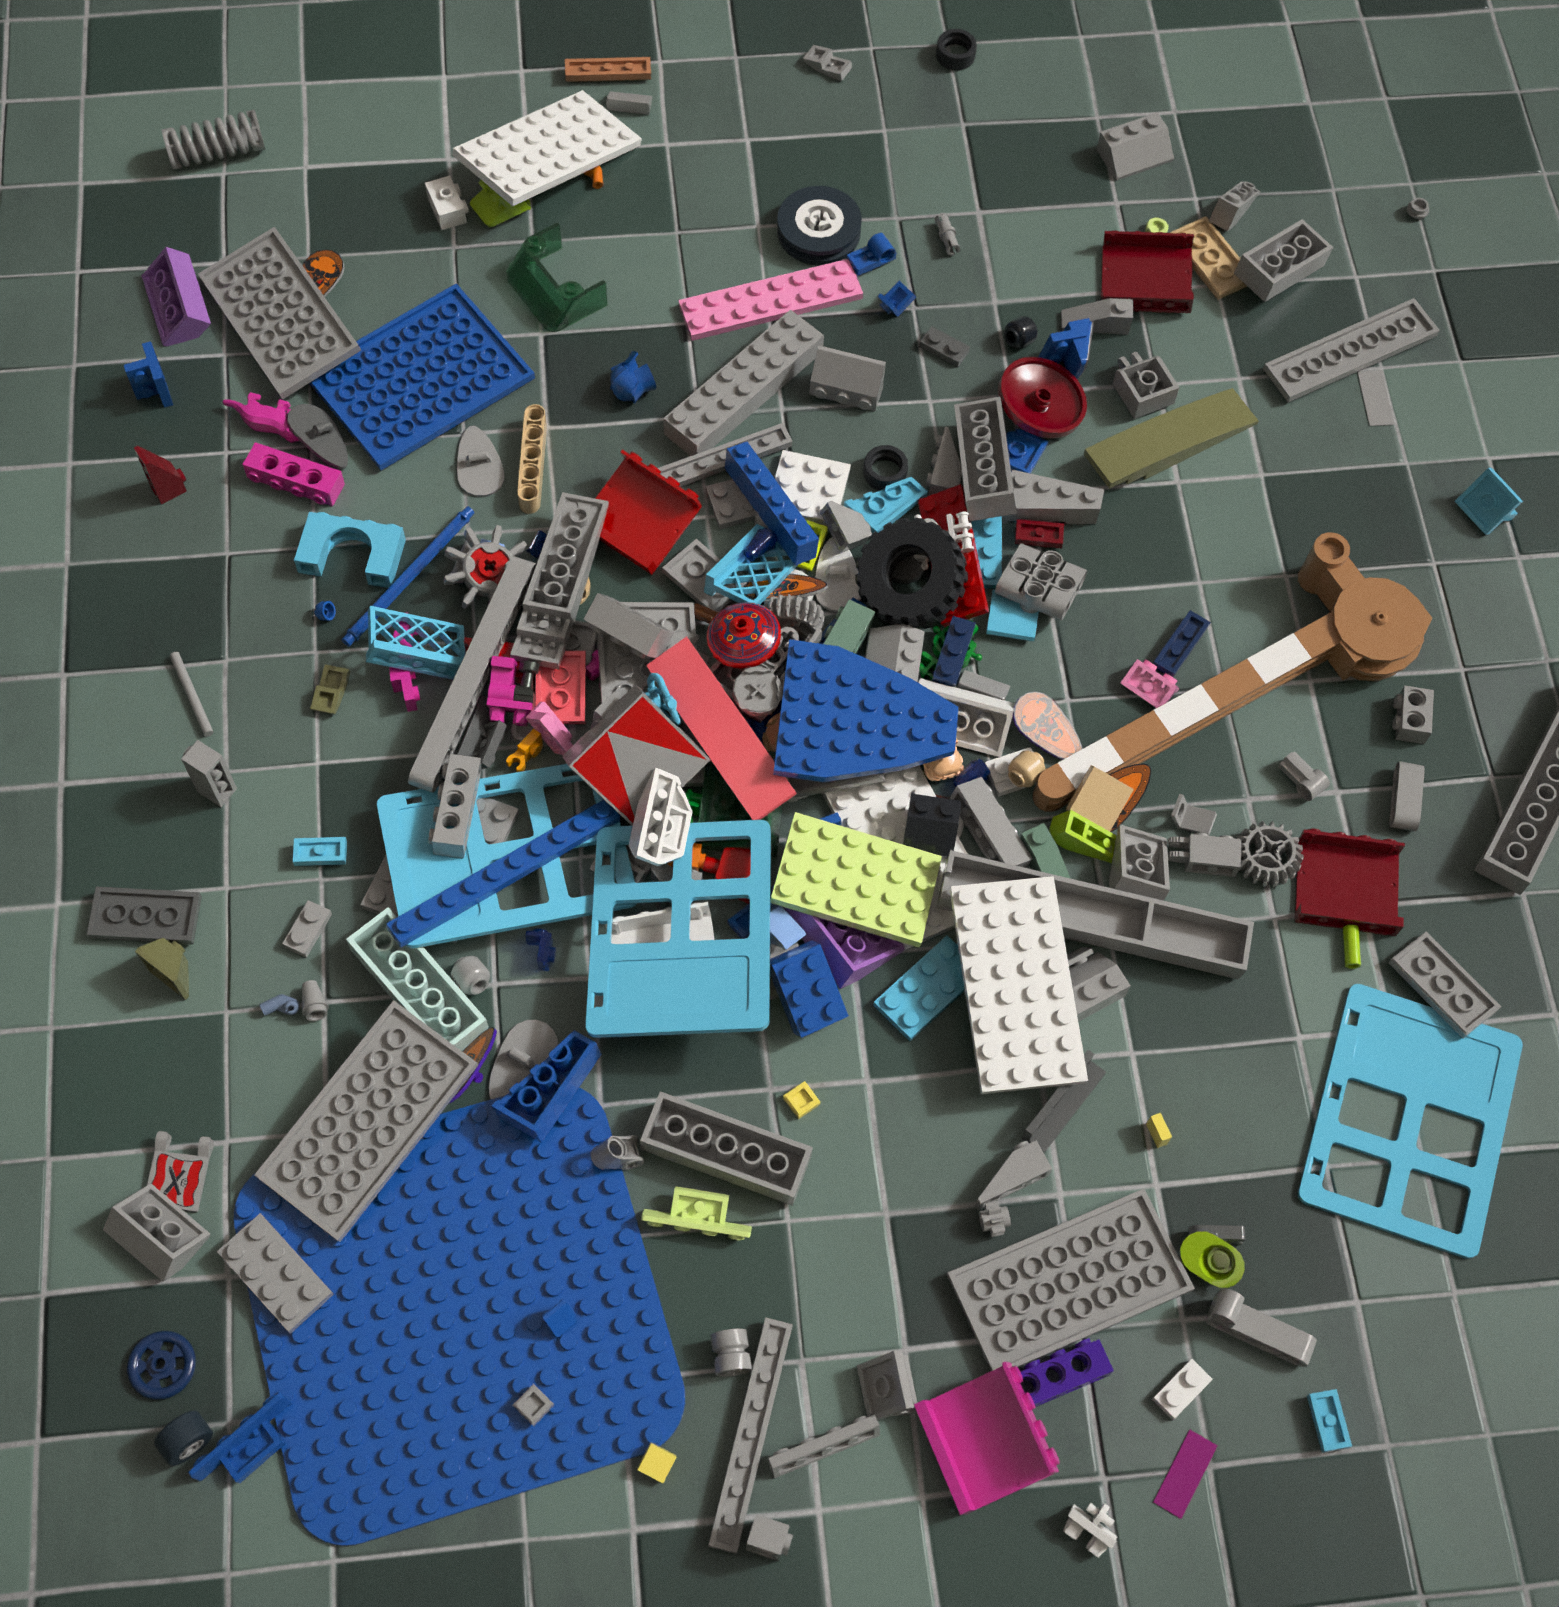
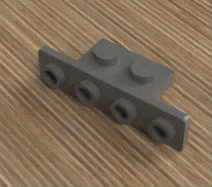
M485 696L479 697L455 754L481 758V770L490 768L494 763L495 753L504 739L503 733L507 726L500 720L490 721V709L487 706V698Z

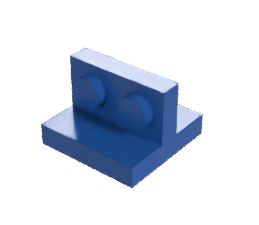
M151 341L143 343L142 346L146 359L124 365L136 399L148 398L159 394L164 408L172 406L173 402Z

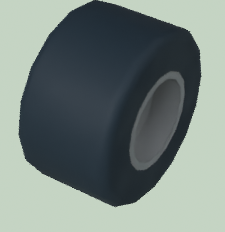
M188 1411L167 1424L156 1436L154 1445L167 1464L176 1466L200 1452L211 1440L213 1431L198 1411Z

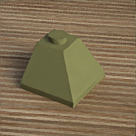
M161 938L135 950V953L151 974L184 1000L189 997L188 961L183 954L185 949L176 941L170 943L165 938Z

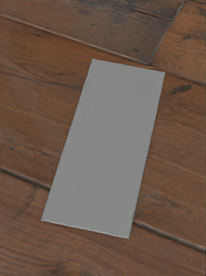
M1382 370L1358 371L1369 425H1394Z

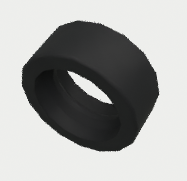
M950 29L944 31L939 36L936 46L938 62L951 70L968 68L973 64L976 56V39L966 30ZM960 45L966 48L968 52L952 54L945 47Z
M880 445L867 453L864 460L863 475L867 484L872 488L881 491L887 485L907 477L908 459L897 447ZM880 460H889L898 465L899 472L896 475L884 477L875 473L872 470V465Z

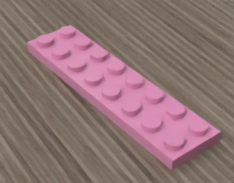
M846 259L679 300V308L690 338L693 341L779 320L790 309L799 315L863 299V291L850 261Z

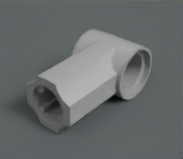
M1295 751L1287 755L1278 766L1296 784L1297 792L1307 801L1313 800L1330 786V781L1325 773L1319 769L1313 770Z

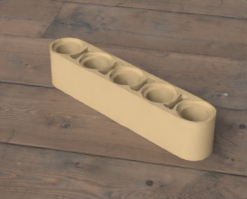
M537 404L530 405L525 409L517 492L520 509L527 514L537 512L541 505L547 423L545 409Z

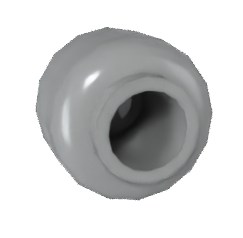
M466 956L455 962L451 971V978L464 994L476 995L487 988L490 972L478 957Z

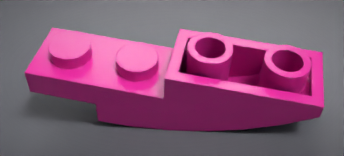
M398 622L406 631L412 628L407 622ZM396 630L393 634L394 638L400 635ZM415 631L410 635L413 637L418 635V633ZM405 639L399 641L403 646L412 647ZM389 667L394 693L403 691L408 712L418 710L416 701L420 700L418 686H413L412 680L416 679L415 672Z

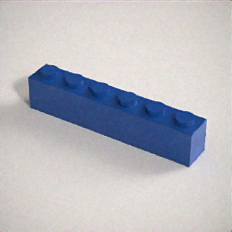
M744 442L727 448L725 470L754 510L757 511L762 521L794 565L816 558L819 542L818 536L750 444Z

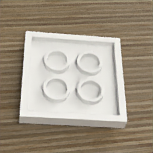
M783 450L775 480L804 519L826 525L820 510L829 501L841 505L851 464Z

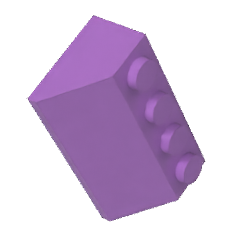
M165 247L143 273L142 279L163 346H170L199 338L211 322L189 254Z

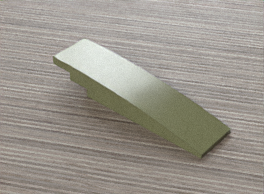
M1231 388L1186 404L1086 448L1084 456L1110 489L1124 481L1129 484L1141 477L1146 480L1258 424L1259 420L1236 391Z

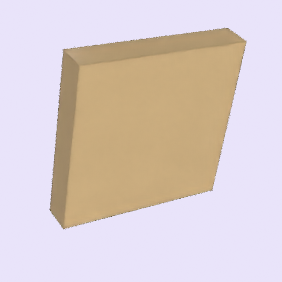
M1090 765L1066 809L1078 813L1110 832L1134 789Z

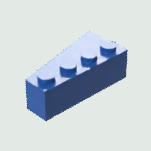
M574 1030L549 1053V1056L540 1065L536 1064L530 1070V1074L519 1084L513 1085L505 1097L501 1100L498 1099L491 1105L497 1117L542 1143L602 1055L597 1043Z

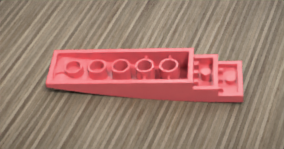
M687 636L646 665L651 673H658L662 676L670 695L677 701L676 710L752 820H761L797 794L786 777L773 775L775 761Z

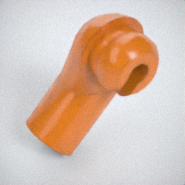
M600 166L584 172L585 175L592 178L594 188L600 189L603 187V175Z

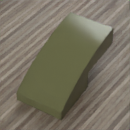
M325 664L320 685H316L310 709L335 715L342 701L351 671L346 668Z

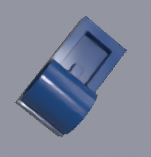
M877 233L869 239L867 246L847 254V259L850 261L857 276L895 260L897 253L885 235Z

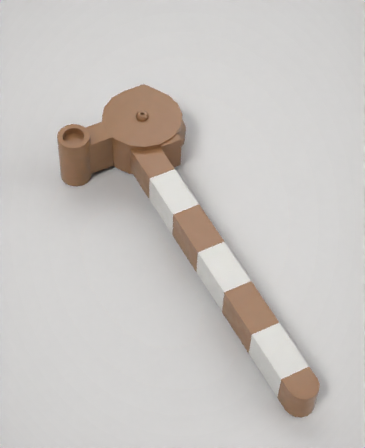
M1331 532L1321 534L1314 542L1300 568L1298 582L1305 591L1319 596L1330 611L1327 615L1047 768L1040 774L1033 791V801L1039 809L1045 812L1056 811L1069 804L1090 765L1109 775L1123 767L1141 764L1326 660L1329 661L1342 680L1350 676L1365 681H1379L1392 677L1397 672L1403 671L1418 657L1424 642V635L1432 617L1418 598L1405 586L1386 578H1364L1348 557L1350 546L1343 536Z

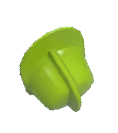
M1197 1231L1188 1235L1183 1240L1180 1248L1181 1259L1184 1265L1197 1276L1218 1288H1229L1236 1285L1242 1279L1245 1271L1244 1260L1241 1254L1229 1243L1206 1231Z

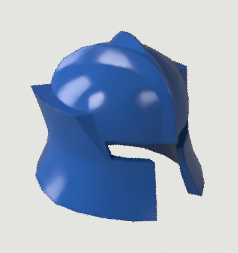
M631 351L625 361L610 368L612 372L610 376V390H613L618 399L622 401L632 400L635 404L643 393L654 391L657 386L647 363L638 368L635 360L638 353Z

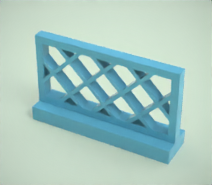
M756 524L706 574L704 593L713 596L717 592L738 603H755L760 605L798 565H794L791 560H783L782 556H787L781 545L776 539L764 534L765 527ZM767 544L773 547L774 550H763L762 546ZM777 556L778 561L767 562L765 557ZM761 558L762 562L750 563L749 559ZM770 568H781L782 572L771 573ZM764 569L766 574H754L753 570ZM748 570L749 575H737L738 571ZM757 581H769V585L758 586ZM752 582L753 587H741L740 583ZM735 583L737 588L729 589L724 585ZM756 593L757 597L753 601L745 597L744 594Z
M370 606L368 609L369 649L366 653V662L454 680L465 656L463 625ZM375 616L383 617L388 623L382 626L375 619ZM398 622H407L412 628L406 631ZM392 626L400 635L394 638L386 629ZM421 627H430L435 633L429 636ZM416 631L424 640L418 643L410 634ZM445 632L457 633V639L453 641ZM381 634L388 642L376 640V636ZM439 636L447 645L441 648L433 639ZM405 639L412 647L403 646L399 641ZM428 643L436 652L427 651L422 646ZM451 648L458 657L448 655L446 651Z

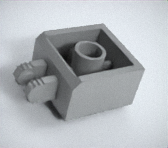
M1138 352L1130 354V360L1133 365H1130L1124 356L1118 359L1120 369L1116 370L1113 385L1134 419L1175 403L1179 386L1160 356L1142 360Z

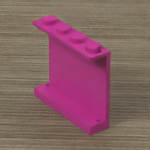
M1005 1361L1001 1367L931 1400H922L914 1404L960 1515L969 1514L1059 1472L1057 1467L1060 1462L1054 1448L1048 1447L1044 1438L1047 1436L1045 1426L1041 1420H1036L1032 1411L1035 1409L1033 1399L1028 1392L1024 1393L1020 1384L1023 1381L1021 1372L1016 1365L1012 1366L1011 1362Z

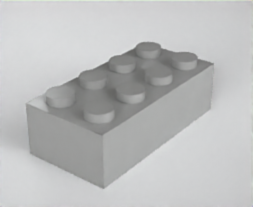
M1302 219L1244 253L1234 274L1266 302L1322 268L1334 247Z

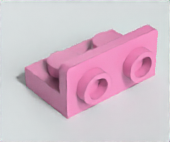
M1137 659L1121 681V684L1155 708L1164 705L1175 692H1178L1179 688L1175 685L1177 680L1167 673L1163 676L1155 671L1157 667L1145 659L1144 662H1141Z
M539 702L526 716V720L535 730L541 733L542 739L554 753L564 755L573 746L570 742L572 734L545 702Z

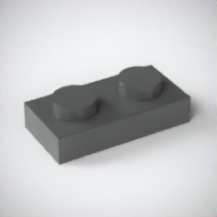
M932 326L919 344L920 348L957 368L970 351V346Z

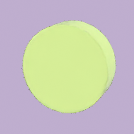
M1152 218L1147 222L1145 232L1167 233L1168 224L1161 218Z

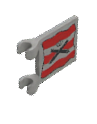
M159 1131L156 1134L155 1152L147 1185H154L182 1210L198 1212L209 1159L214 1148V1141L209 1137H201L198 1144V1156L167 1152L171 1144V1135L167 1132Z

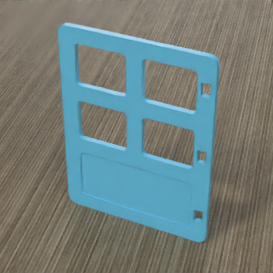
M568 764L480 779L476 801L480 798L515 792L524 793L534 835L524 839L487 844L484 839L478 807L475 801L464 858L433 854L432 844L428 843L430 829H435L436 822H433L435 806L439 807L441 801L438 800L439 786L433 793L418 789L380 797L377 801V809L398 917L553 829L543 789L549 786L583 781V779L578 774L563 777L562 772L572 771ZM500 784L499 789L485 790V785ZM592 789L595 803L602 801L603 798ZM422 798V802L407 804L406 799ZM452 804V805H450V806L456 807V806H459V805H458V804ZM620 822L616 823L611 827L620 826ZM447 826L446 828L452 829L454 826ZM597 835L575 848L596 845ZM619 845L616 848L615 882L617 884L635 883L626 845ZM558 857L541 867L549 898L547 903L503 911L499 907L497 894L495 893L406 946L409 948H419L590 916L593 910V894L571 898L568 895L560 858ZM637 903L616 904L613 907V911L632 908Z
M765 820L690 823L684 856L673 861L672 880L666 882L622 884L615 883L616 848L619 845H629L633 826L604 827L599 830L596 843L587 993V1033L591 1037L602 1038L754 1032L766 1029L769 1025L771 829L769 823ZM736 839L751 840L749 877L710 880L692 879V852L695 842ZM603 855H611L610 865L602 866ZM750 899V935L748 938L690 940L691 903L693 901ZM672 903L671 938L669 941L631 944L611 943L613 907L616 904ZM599 924H607V934L598 935ZM595 995L603 996V1007L594 1008Z
M1362 984L1351 986L1347 993L1298 1189L1300 1201L1306 1205L1465 1259L1475 1257L1480 1250L1523 1046L1521 1039L1515 1034L1481 1024L1463 1039L1432 1007ZM1350 1011L1358 1014L1356 1026L1347 1024ZM1348 1080H1354L1402 1096L1405 1099L1396 1141H1391L1339 1122V1113ZM1332 1084L1340 1087L1338 1099L1329 1098ZM1426 1105L1482 1124L1483 1129L1474 1167H1469L1417 1148L1416 1143ZM1332 1144H1337L1389 1163L1390 1169L1381 1207H1375L1323 1188L1322 1183ZM1313 1160L1322 1163L1319 1175L1310 1173ZM1411 1170L1465 1187L1468 1190L1460 1234H1455L1402 1215L1401 1209Z

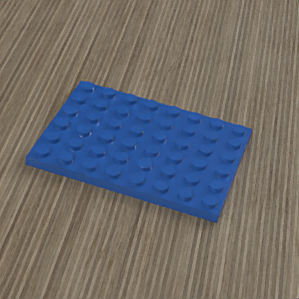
M456 283L357 340L356 342L361 351L309 384L378 468L383 470L535 379V373Z

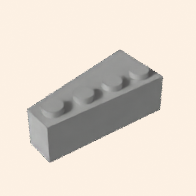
M1012 470L1017 514L1002 516V524H1008L1009 521H1017V519L1065 522V524H1096L1101 509L1104 489Z

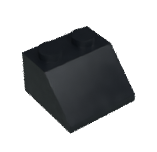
M911 793L903 845L947 858L950 850L954 851L962 801Z

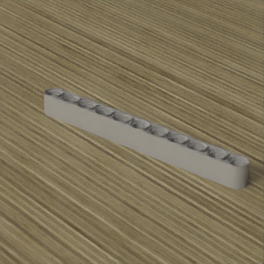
M512 556L410 771L409 785L432 793L436 791L442 779L443 765L449 762L450 754L454 753L491 673L492 656H499L523 604L537 565L536 563Z

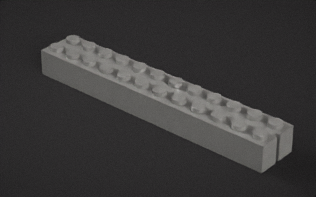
M950 850L946 859L936 908L953 912L949 890L951 886L1054 876L1063 935L1066 939L1234 979H1239L1247 971L1254 926L1252 921Z

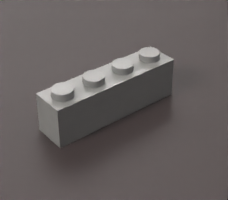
M980 777L957 785L949 799L962 801L960 817L986 859L1027 868L1033 858L1018 836L1016 828L1011 825L1006 817L1003 807L998 804L991 788L985 783L983 778Z

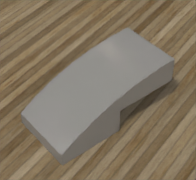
M813 45L803 58V61L816 71L839 81H842L852 69L851 60L835 57L832 54V49Z

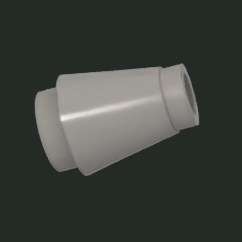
M309 980L302 984V1014L309 1021H319L327 1016L329 1007L317 981Z

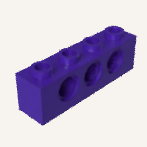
M1090 1338L1082 1340L1075 1344L1076 1349L1066 1353L1065 1349H1061L1049 1355L1050 1360L1040 1363L1038 1359L1024 1366L1025 1370L1021 1372L1023 1381L1031 1382L1034 1387V1392L1030 1393L1035 1407L1112 1374L1114 1370L1100 1339L1091 1342ZM1078 1359L1082 1361L1085 1368L1084 1371H1075L1072 1368L1071 1360ZM1046 1371H1056L1059 1375V1382H1050L1046 1377Z

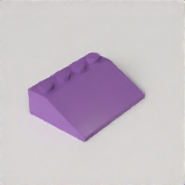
M783 907L806 933L802 937L803 941L806 943L813 940L821 945L834 980L840 989L859 981L906 949L902 942Z

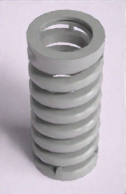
M255 110L246 111L247 117H250L251 128L243 112H239L237 116L239 129L232 115L226 116L227 131L222 119L216 117L214 120L216 135L209 120L203 121L204 137L199 125L193 122L191 124L193 141L187 127L181 125L179 131L182 146L174 128L161 129L172 169L182 168L178 156L186 167L191 164L190 154L196 164L202 163V152L207 161H213V148L220 159L225 158V146L228 153L234 157L237 155L236 142L243 154L248 153V140L254 151L265 150Z

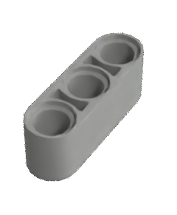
M1401 761L1397 762L1393 775L1390 827L1417 831L1421 819L1424 766Z

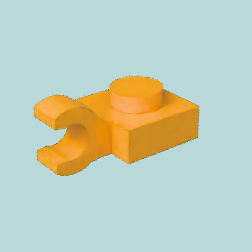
M533 728L517 745V751L508 756L506 760L507 766L510 767L514 762H519L520 765L517 766L516 772L525 771V761L528 762L532 756L536 757L542 750L541 733Z

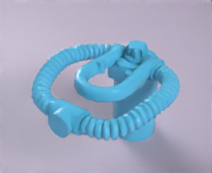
M658 673L650 674L647 679L648 688L645 694L675 725H679L680 717L676 711L677 701L670 695L662 676ZM654 681L657 682L659 688H657V686H655Z

